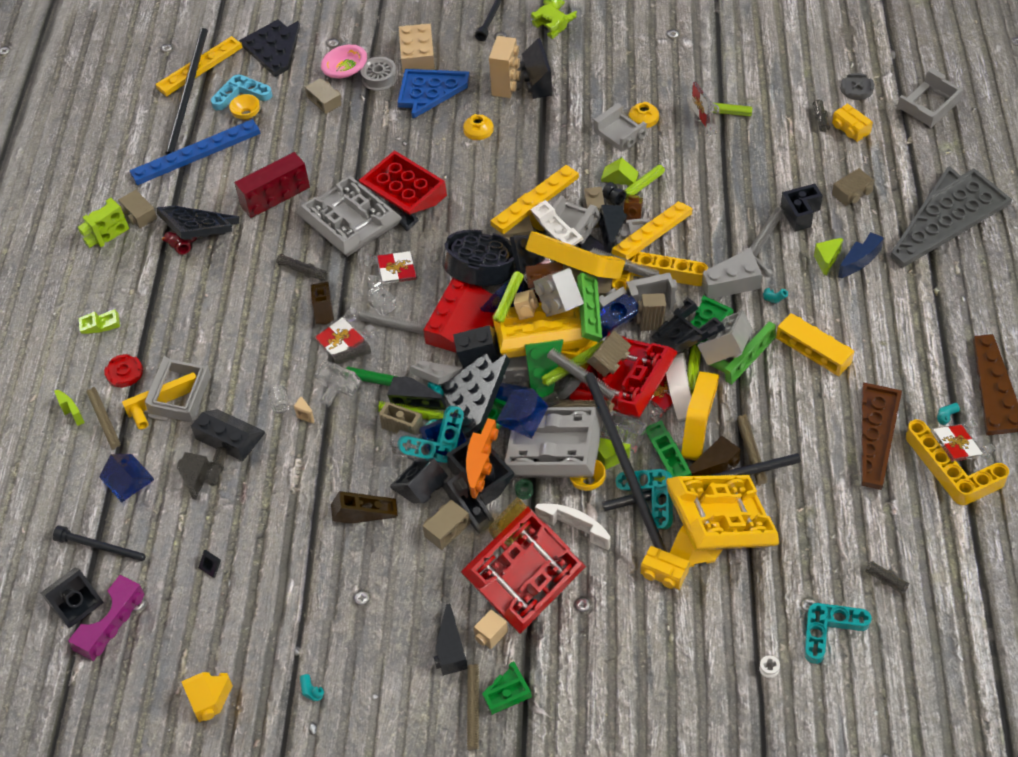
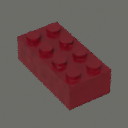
M295 152L234 182L240 206L250 218L310 188L305 163Z

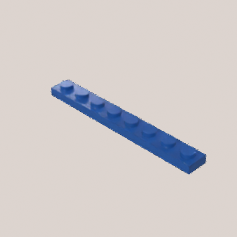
M252 119L129 171L135 183L140 185L261 134L260 129Z

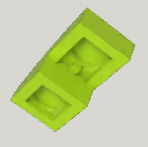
M116 309L101 315L92 312L78 318L81 334L99 333L120 327L119 313Z
M54 390L64 415L72 413L77 426L84 424L85 422L73 400L62 391Z

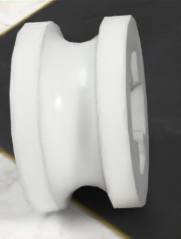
M774 656L763 657L759 667L762 676L766 678L777 676L780 668L779 660ZM768 663L772 664L773 670H767L768 667L766 665Z

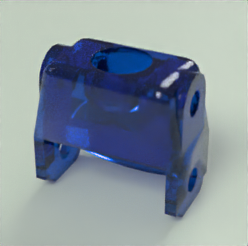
M622 294L600 308L602 339L599 342L609 333L636 318L638 304L632 296Z

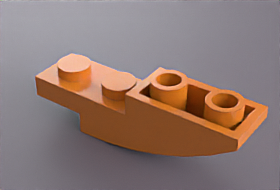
M489 418L481 434L473 432L467 450V478L471 496L475 499L484 488L486 475H489L491 472L492 464L489 460L491 444L493 440L497 439L499 432L496 428V421Z

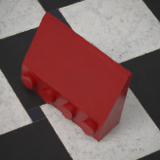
M395 150L359 179V183L409 215L436 206L447 196L444 180Z
M452 278L423 329L425 344L457 353L453 334L488 325L493 328L492 316L498 308L501 299L478 285Z

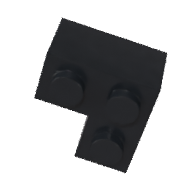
M815 183L782 192L780 207L784 210L783 213L795 232L810 228L812 226L813 213L821 209L823 195Z

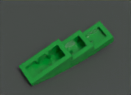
M660 420L645 427L644 430L666 471L671 473L672 478L691 476L692 473L669 431H667L663 421Z

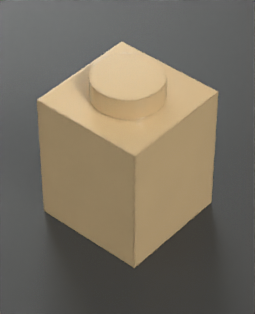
M490 610L474 626L476 641L482 646L486 645L492 649L508 632L507 621L493 610Z

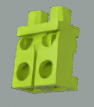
M112 198L106 200L107 205L101 209L91 212L89 216H83L84 223L77 227L84 236V243L89 248L96 244L102 247L105 243L130 229L124 218L121 206Z

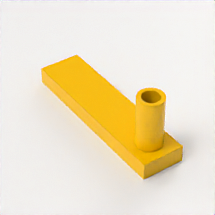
M190 373L163 384L157 401L167 403L189 394L196 380L195 373ZM149 391L122 401L128 417H133L138 429H145L149 425L144 414L147 411L145 400Z

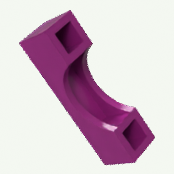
M119 575L107 590L112 599V606L106 617L94 624H81L68 640L73 651L93 662L97 656L103 653L107 643L116 636L120 626L129 619L131 612L142 602L145 595L140 584L122 575Z

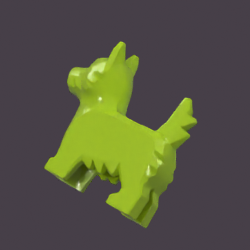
M543 0L544 6L531 13V18H533L532 25L536 28L541 25L546 26L550 31L547 33V36L551 39L564 31L568 22L577 17V11L565 15L559 10L565 3L563 0Z

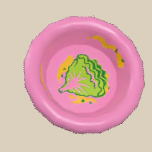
M348 44L339 46L324 56L321 61V70L330 78L340 79L349 77L364 67L367 62V53L358 45Z

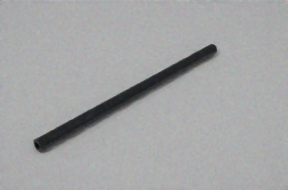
M201 28L199 31L166 148V155L175 152L208 30L206 28Z
M588 373L585 375L586 382L653 546L667 552L594 373Z
M799 453L707 476L753 475L801 463ZM652 490L643 491L646 501L652 500ZM633 494L602 502L604 512L636 504ZM661 494V495L659 496V498L665 497L666 495H665V494Z

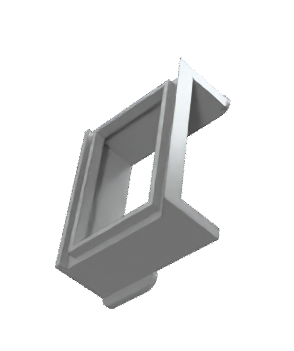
M930 68L926 74L925 81L907 98L903 95L899 97L896 110H903L928 125L931 129L960 101L963 89L945 80V75ZM929 88L948 99L935 112L915 103Z
M164 355L145 400L148 417L161 421L173 418L193 422L208 381L211 378L208 365L201 366L171 360ZM169 371L187 375L194 372L196 375V380L185 407L157 401Z

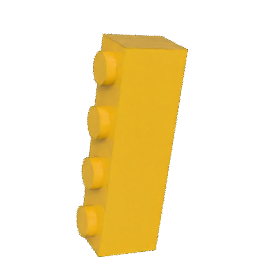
M792 313L777 327L776 339L838 377L853 361L854 350L849 346L842 344L834 337L827 335Z

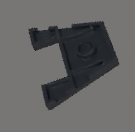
M688 297L683 301V307L681 309L677 308L673 312V318L669 322L666 320L651 336L656 344L671 347L677 353L726 329L724 324L715 317L700 328L695 327L686 320V317L699 309L696 303Z

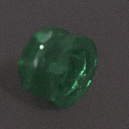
M521 479L516 483L515 492L519 499L526 500L533 495V484L531 481ZM524 487V489H526V487H527V488H528V491H526V492H524V490L521 491V488Z

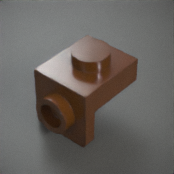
M629 195V197L625 198L624 213L627 215V220L641 219L643 198H639L638 195Z

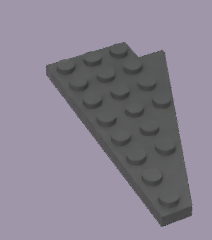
M949 166L892 250L890 257L904 268L1009 206L1012 199L976 169L973 168L967 173L960 175Z

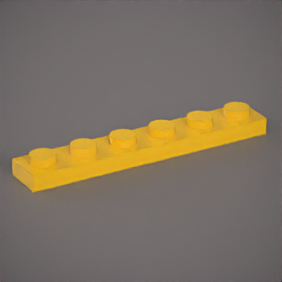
M231 36L202 54L195 78L242 49V44ZM190 63L156 83L157 90L167 97L184 86Z
M565 165L490 220L491 226L500 233L505 234L532 214L530 209L544 200L548 202L579 178V173Z
M678 201L614 246L612 254L617 255V257L619 256V258L621 257V259L623 258V260L625 259V261L629 260L692 214L693 208Z

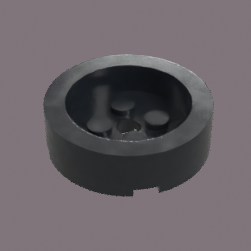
M462 230L447 237V241L444 244L442 266L453 278L480 286L498 285L511 279L515 263L511 242L507 238L496 233L492 235L483 234V230Z

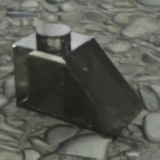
M185 452L182 459H179L177 463V470L190 496L196 500L211 467L207 456Z

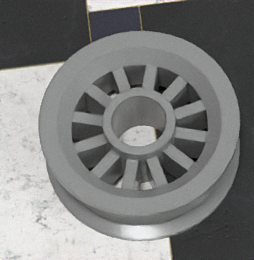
M387 57L368 59L360 70L363 85L374 91L386 90L392 87L397 81L395 63Z

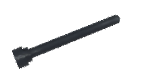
M495 0L483 25L477 28L475 32L477 40L485 41L489 35L488 28L502 0Z
M58 525L53 532V540L60 543L72 541L138 561H144L146 558L144 553L71 533L67 527Z

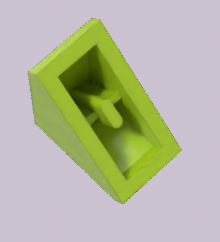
M621 157L604 168L601 182H613L614 184L630 186L637 181L639 172Z
M842 238L816 243L814 257L824 275L829 273L842 250Z
M600 438L597 460L602 462L605 470L620 462L611 440ZM623 443L628 458H630L631 444Z

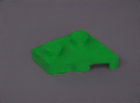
M514 661L509 664V669L503 676L499 675L494 680V683L482 693L483 699L492 715L532 698L531 691Z

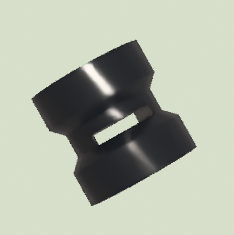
M613 182L606 184L602 190L603 197L607 200L610 199L611 203L617 206L626 197V191L622 188H617V185Z

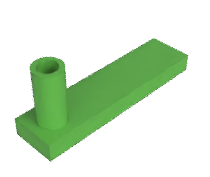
M581 272L577 276L578 289L584 304L579 306L582 337L599 342L602 339L597 278Z
M768 322L745 346L742 354L731 362L721 360L710 364V366L724 372L726 382L732 385L776 338V325Z

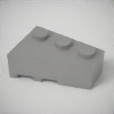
M751 248L703 272L702 288L706 297L714 299L760 289L762 273Z
M743 310L726 316L721 321L726 329L707 338L708 341L701 342L698 345L707 365L729 357L736 358L742 354L753 331Z

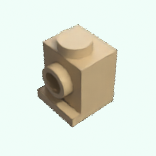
M534 289L516 293L514 306L519 320L534 317L535 309L539 307Z

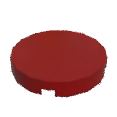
M123 354L112 358L107 367H105L104 373L107 381L112 386L120 388L129 387L141 378L143 366L137 357Z

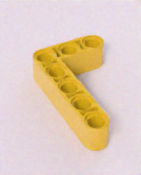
M533 231L530 232L525 248L530 252L602 278L620 279L626 262L613 256L597 255Z
M638 252L629 259L634 263L636 262V264L638 263V265L640 264V266L642 264V267L644 265V268L646 266V269L648 267V269L653 268L657 272L659 270L660 275L670 273L672 279H675L677 283L693 286H702L703 272L708 270V266L703 262L645 252ZM623 270L620 279H612V289L618 290L624 287L626 290V282L632 281L633 276L640 275ZM626 294L618 301H624Z
M699 372L686 415L681 450L684 459L696 461L703 454L707 421L717 391L719 374Z
M919 419L910 421L906 432V441L957 504L968 505L1004 487L1009 475V468L1005 464L995 463L968 476L956 461L951 460L925 422Z

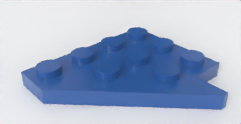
M405 69L397 102L398 107L413 108L412 118H416L468 88L470 72Z

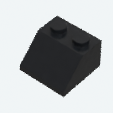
M490 325L453 334L456 352L463 369L485 353L491 357L493 363L501 357L496 331Z
M435 458L418 459L390 487L411 503L424 504L431 499V494L435 490L442 487L448 475Z
M73 568L40 592L52 610L68 628H71L104 603L78 568Z

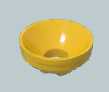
M244 94L235 97L230 102L229 108L234 117L250 120L259 112L260 103L255 96ZM245 111H250L248 114H242Z
M648 102L638 103L630 109L629 118L638 125L645 122L647 123V128H650L657 124L659 111ZM640 108H648L649 110L641 111Z
M474 114L463 125L465 136L471 140H484L490 137L494 130L491 119L484 115ZM482 120L481 123H474L473 121Z
M596 460L592 477L595 481L591 484L584 483V480L587 478L570 477V481L579 490H594L605 481V467L602 462Z

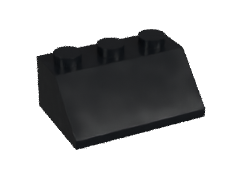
M538 38L522 53V61H520V69L524 71V81L528 82L526 83L527 91L531 93L533 99L552 96L551 69L541 39Z
M218 409L202 412L191 425L196 440L242 462L265 434L264 430Z
M470 439L446 454L448 468L455 476L463 471L467 477L466 457ZM492 448L489 455L492 469L490 474L486 475L484 479L485 484L482 492L478 493L485 506L502 494L515 475L512 469Z

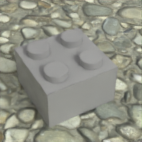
M570 268L533 281L535 292L540 298L542 309L547 317L566 312L584 304Z

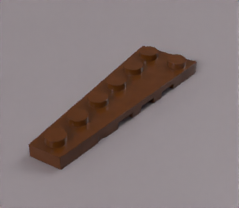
M993 334L974 336L973 345L977 363V374L980 380L979 388L982 395L981 403L984 409L983 417L986 436L1017 433L1018 401Z
M863 382L861 486L882 490L902 390Z

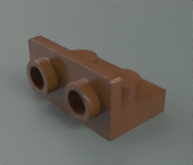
M553 262L526 266L528 289L535 288L533 281L563 270V264Z

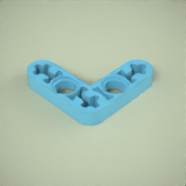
M234 75L211 98L213 109L223 110L240 92L253 95L258 100L267 101L272 98V91L270 86L243 75Z

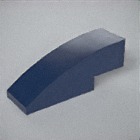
M870 232L863 244L856 241L841 263L838 277H847L868 265L881 251L884 237Z

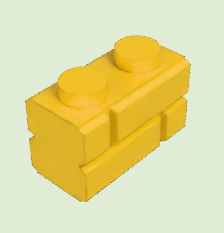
M848 103L834 112L832 124L836 129L842 130L847 137L857 142L871 133L873 125L870 119Z
M650 546L641 563L640 574L647 580H657L669 589L676 588L679 590L689 572L690 561Z

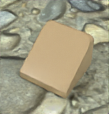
M300 397L294 405L297 418L314 423L315 420L311 408L303 397Z

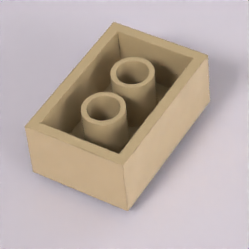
M431 24L399 26L403 74L405 69L435 70Z
M496 37L489 56L492 96L511 98L512 93L516 91L517 81L520 80L521 71H518L520 58L517 57L519 46L517 45L516 38Z

